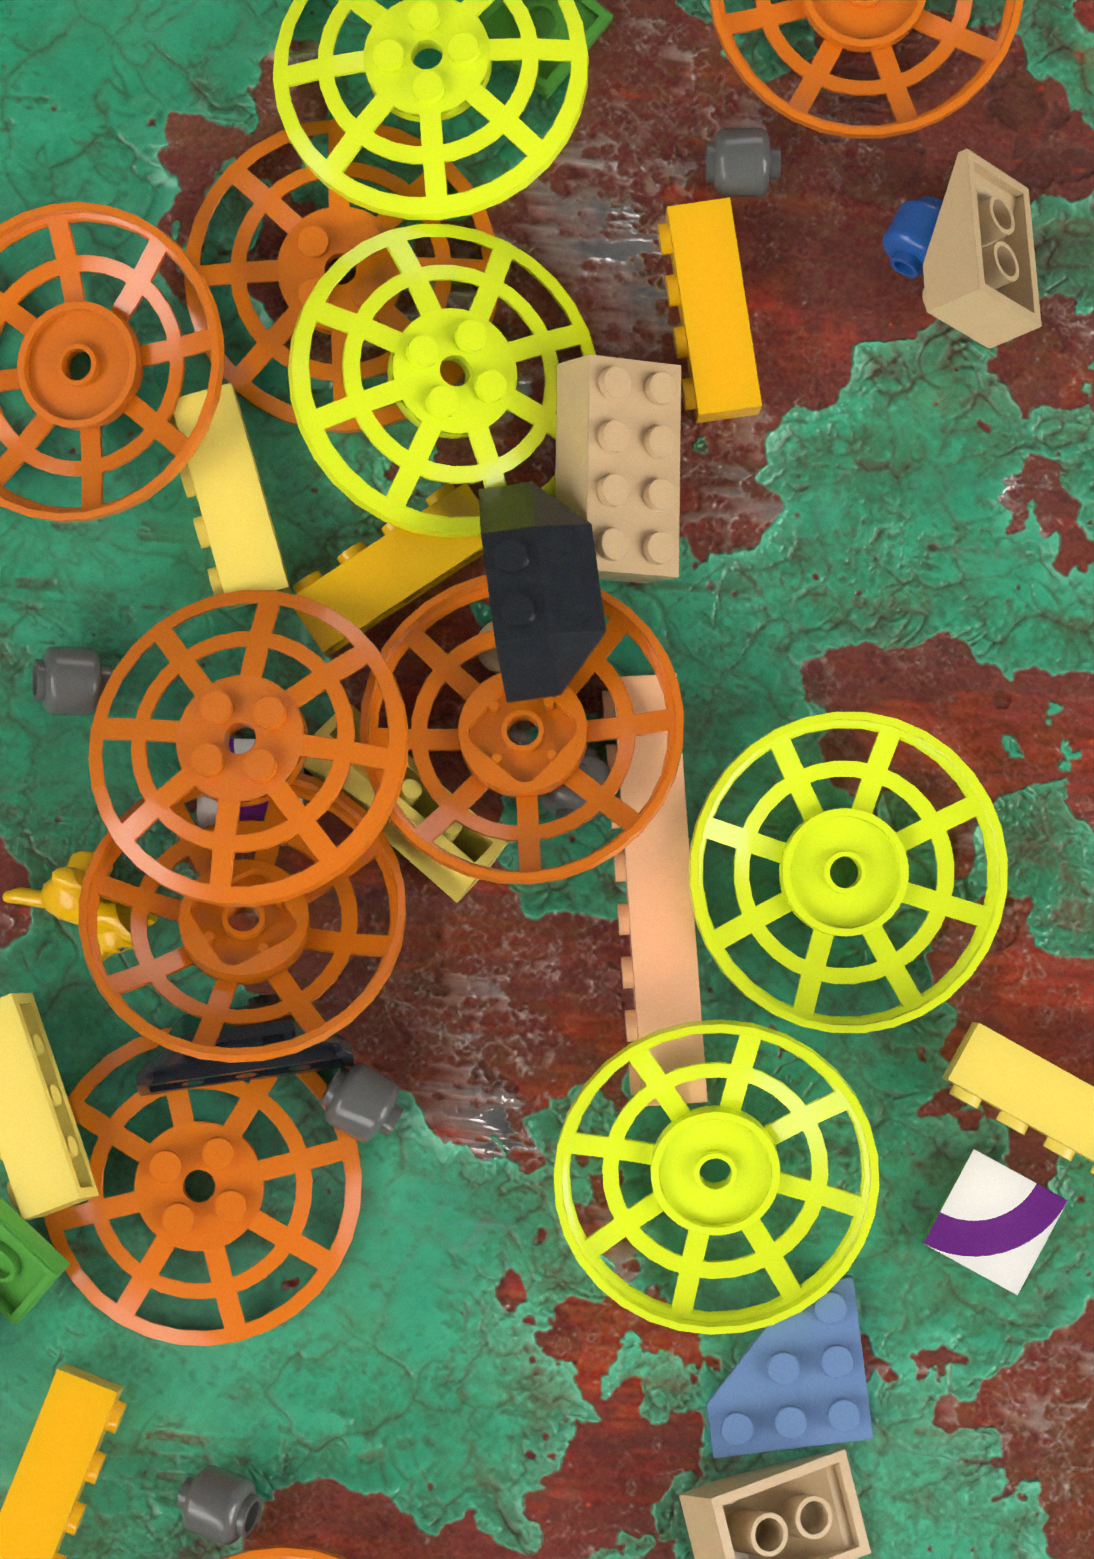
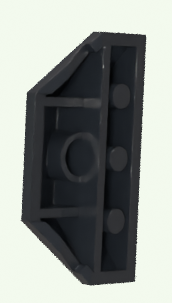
M533 482L479 489L481 539L495 644L507 703L561 696L606 634L592 524Z
M260 995L248 999L247 1006L230 1009H257L274 1005L281 1001L278 995ZM184 1014L168 1034L192 1042L201 1018ZM291 1014L281 1019L246 1025L224 1024L215 1046L225 1048L259 1047L290 1040L305 1032ZM337 1033L325 1041L295 1054L254 1062L228 1063L197 1059L159 1045L135 1076L140 1096H147L198 1087L334 1069L341 1066L348 1067L354 1065L352 1044Z

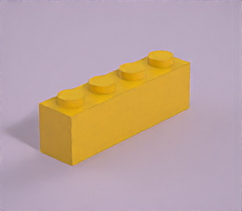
M730 197L667 206L666 223L657 224L661 255L670 254L673 274L665 275L669 307H679L681 326L673 327L675 352L677 359H687L689 378L681 379L685 411L694 409L696 424L758 415L762 402Z
M446 484L425 500L429 507L421 511L448 517L480 515L479 500L468 484H462L458 488H455L453 484ZM387 523L381 529L385 536L368 547L364 541L358 542L337 557L341 565L324 576L319 570L314 571L297 582L292 588L296 592L295 595L306 597L330 607L355 624L362 633H365L483 555L481 535L475 537L442 538L413 533ZM294 609L326 658L349 643L344 635L321 619Z
M66 1363L57 1368L0 1511V1559H66L67 1556L58 1551L65 1534L69 1533L75 1536L82 1521L87 1505L79 1502L86 1482L95 1485L105 1463L107 1454L100 1452L99 1448L106 1431L115 1434L127 1406V1403L119 1400L124 1386Z

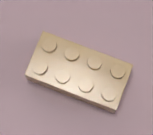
M590 354L557 364L555 498L592 524L599 580L651 583L678 578L681 365Z

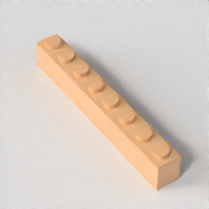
M656 674L620 677L631 699L634 714L666 709L664 695ZM602 691L603 717H618L610 692ZM668 731L635 736V749L631 766L617 797L638 813L649 800L661 775L667 750ZM615 739L616 743L606 744V760L610 769H612L615 763L619 739ZM681 754L676 779L663 806L646 829L620 853L613 856L615 882H626L627 903H617L619 935H629L631 956L621 957L623 989L633 988L635 1007L632 1010H625L627 1042H634L659 1029L690 1021H702L695 919L688 887L689 837L683 754ZM611 821L612 829L621 828ZM703 1034L671 1040L649 1049L665 1073L679 1067L705 1062ZM629 1063L631 1096H634L646 1084L632 1064ZM706 1078L675 1086L686 1104L708 1102ZM655 1098L646 1106H658L660 1104Z

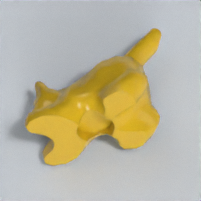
M84 850L73 853L67 866L56 868L52 872V878L43 885L42 890L23 887L8 890L3 894V901L11 904L45 908L46 911L59 920L78 925L79 897L84 875L94 855V851ZM103 897L100 898L97 912V939L102 961H105L113 954H120L128 949H133L130 931L132 908ZM149 914L148 926L156 923L158 916Z

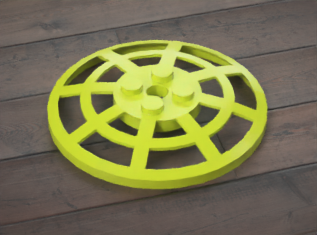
M293 0L282 22L274 51L273 84L277 109L289 141L305 166L326 187L350 203L380 215L406 220H444L471 215L500 204L526 188L552 164L567 144L580 118L588 88L589 56L583 22L574 0H557L567 23L570 40L537 38L535 26L522 0H502L513 15L521 38L489 39L482 22L478 18L495 0H463L461 3L456 0H403L388 10L375 0H336L338 3L332 10L323 29L318 48V59L288 66L289 47L295 25L304 6L309 1ZM351 11L372 25L363 51L334 55L339 31ZM424 49H436L442 54L440 63L431 69H421L413 63L415 56ZM522 60L517 85L510 99L504 105L485 89L491 75L492 61ZM539 60L571 62L570 79L564 103L552 127L541 140L518 118L524 111L533 93L538 74ZM365 72L375 97L361 114L355 118L341 99L335 77ZM319 81L328 110L339 127L345 132L327 159L313 146L302 129L291 102L290 87ZM472 106L489 121L488 124L473 134L457 141L443 144V120L455 117ZM392 112L403 119L420 122L422 146L395 143L378 136L374 131L388 114ZM503 134L526 155L518 165L491 182L465 192L447 194L446 162L456 161L475 154L495 142ZM364 147L371 153L391 161L423 165L426 197H408L382 192L355 181L344 174V172L361 148Z
M416 224L391 229L361 242L341 256L316 283L300 310L291 338L288 363L290 400L299 431L314 460L331 482L356 505L386 523L413 533L442 538L475 537L481 535L480 515L448 517L421 512L406 506L419 477L448 484H473L483 481L485 489L507 486L504 473L511 471L526 460L541 444L546 434L556 440L557 414L555 413L557 410V364H559L556 351L580 346L582 356L596 355L589 330L575 303L557 279L533 257L511 243L477 229L451 224ZM422 237H449L474 242L491 249L492 252L484 272L457 265H428L421 267L407 240ZM387 248L400 274L378 287L361 305L357 313L326 303L333 288L351 268L372 253ZM511 260L526 269L548 290L564 311L570 323L569 326L547 331L543 321L532 306L513 288L504 283ZM430 281H458L477 286L478 289L469 311L457 308L442 309L430 285ZM407 288L421 315L403 332L373 320L376 313L388 300ZM498 297L519 314L532 333L531 336L507 342L503 334L489 322ZM316 323L347 333L342 359L343 384L347 397L316 409L311 392L309 359L312 335ZM364 340L391 352L387 369L388 382L366 390L362 386L360 370L361 350ZM541 356L545 377L542 405L516 390L517 362ZM453 361L462 367L465 373L463 385L452 386L443 380L440 374L442 362ZM396 403L404 416L418 427L408 450L402 447L384 430L372 411ZM508 410L533 426L516 447L505 455L498 457L489 427ZM355 418L360 429L373 446L391 462L400 466L386 496L369 486L347 465L332 445L325 429ZM438 437L448 439L469 437L477 465L451 466L429 461L428 458ZM555 475L541 488L554 498Z
M831 712L804 717L772 730L745 748L724 769L707 794L694 826L689 850L688 887L694 918L706 948L722 973L744 996L769 1013L798 1026L830 1033H868L894 1028L925 1015L949 999L972 976L989 951L1002 919L1007 895L1008 858L1002 827L990 797L974 772L951 748L928 732L899 719L869 712ZM828 729H863L878 733L867 763L859 761H830L814 764L803 768L791 739L806 733ZM901 740L916 747L936 761L957 783L965 798L936 812L931 802L914 785L898 774L888 770L898 741ZM771 750L784 779L776 783L759 799L746 818L743 828L715 819L714 816L720 802L735 780L756 759ZM831 777H855L861 779L851 808L823 811L810 783ZM884 786L903 798L921 820L894 832L887 823L873 815L872 813L881 787ZM791 793L804 822L793 831L786 843L759 834L760 826L770 811L784 797ZM976 817L982 832L987 858V889L983 905L952 896L954 888V858L947 830ZM707 839L736 849L733 883L741 914L717 928H714L708 913L703 886V862ZM931 839L934 846L937 863L935 890L908 882L909 865L906 851ZM751 854L780 863L779 880L782 892L755 906L749 881ZM843 856L850 858L856 864L858 870L855 882L847 888L837 886L830 876L833 862ZM901 903L929 911L915 935L896 951L882 925L893 916ZM792 911L803 923L811 927L813 932L805 959L798 957L785 948L769 932L765 925ZM945 916L976 925L970 943L955 965L934 986L920 994L905 965L913 961L930 944L941 928ZM752 933L757 943L773 959L790 971L800 974L793 1006L776 999L754 984L733 962L725 948ZM862 934L876 959L874 963L853 968H832L826 966L834 936H856ZM885 976L901 1005L889 1010L862 1016H828L814 1013L821 982L857 984L877 980Z
M723 1019L690 1021L659 1029L628 1044L605 1061L583 1085L567 1112L557 1141L553 1172L555 1205L564 1237L577 1262L597 1287L620 1306L649 1322L678 1331L708 1335L743 1333L774 1325L800 1313L827 1294L849 1270L865 1244L875 1217L880 1186L878 1153L869 1120L856 1094L840 1073L812 1048L785 1033L755 1023ZM717 1033L739 1035L731 1063L720 1061L695 1063L665 1073L649 1051V1049L664 1042L691 1035ZM764 1041L777 1045L802 1059L826 1080L834 1092L805 1104L782 1081L764 1071L753 1068L760 1042ZM630 1062L646 1085L637 1091L622 1108L611 1127L609 1136L577 1132L582 1116L598 1090L618 1069ZM702 1078H727L719 1105L703 1106L690 1110L675 1086L681 1083ZM748 1083L772 1094L790 1112L763 1126L754 1117L741 1111ZM656 1098L672 1121L662 1131L656 1143L625 1138L636 1116L649 1102ZM844 1111H847L853 1123L860 1149L861 1184L859 1195L827 1184L829 1176L828 1155L818 1123ZM803 1131L811 1153V1179L780 1171V1162L775 1145ZM572 1154L603 1157V1188L613 1219L588 1237H586L579 1223L572 1199L570 1179ZM717 1158L727 1162L731 1168L730 1173L720 1182H709L700 1174L701 1166L710 1159ZM619 1160L650 1165L653 1192L629 1208L624 1202L619 1184ZM776 1194L804 1200V1205L794 1222L780 1237L773 1240L760 1218L770 1208ZM824 1206L853 1216L848 1231L833 1255L814 1275L799 1284L784 1256L793 1250L807 1235L817 1219L821 1207ZM664 1211L674 1222L688 1229L683 1254L675 1253L658 1244L642 1230L641 1226ZM742 1230L755 1251L749 1255L733 1259L704 1260L709 1235H727ZM626 1237L648 1259L668 1270L678 1273L672 1304L656 1300L630 1286L605 1264L600 1255ZM764 1267L781 1295L766 1303L738 1310L704 1311L693 1309L700 1278H733L756 1272Z

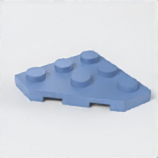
M852 1276L842 1277L827 1294L800 1313L774 1325L763 1327L722 1384L718 1385L706 1401L713 1458L873 1439Z

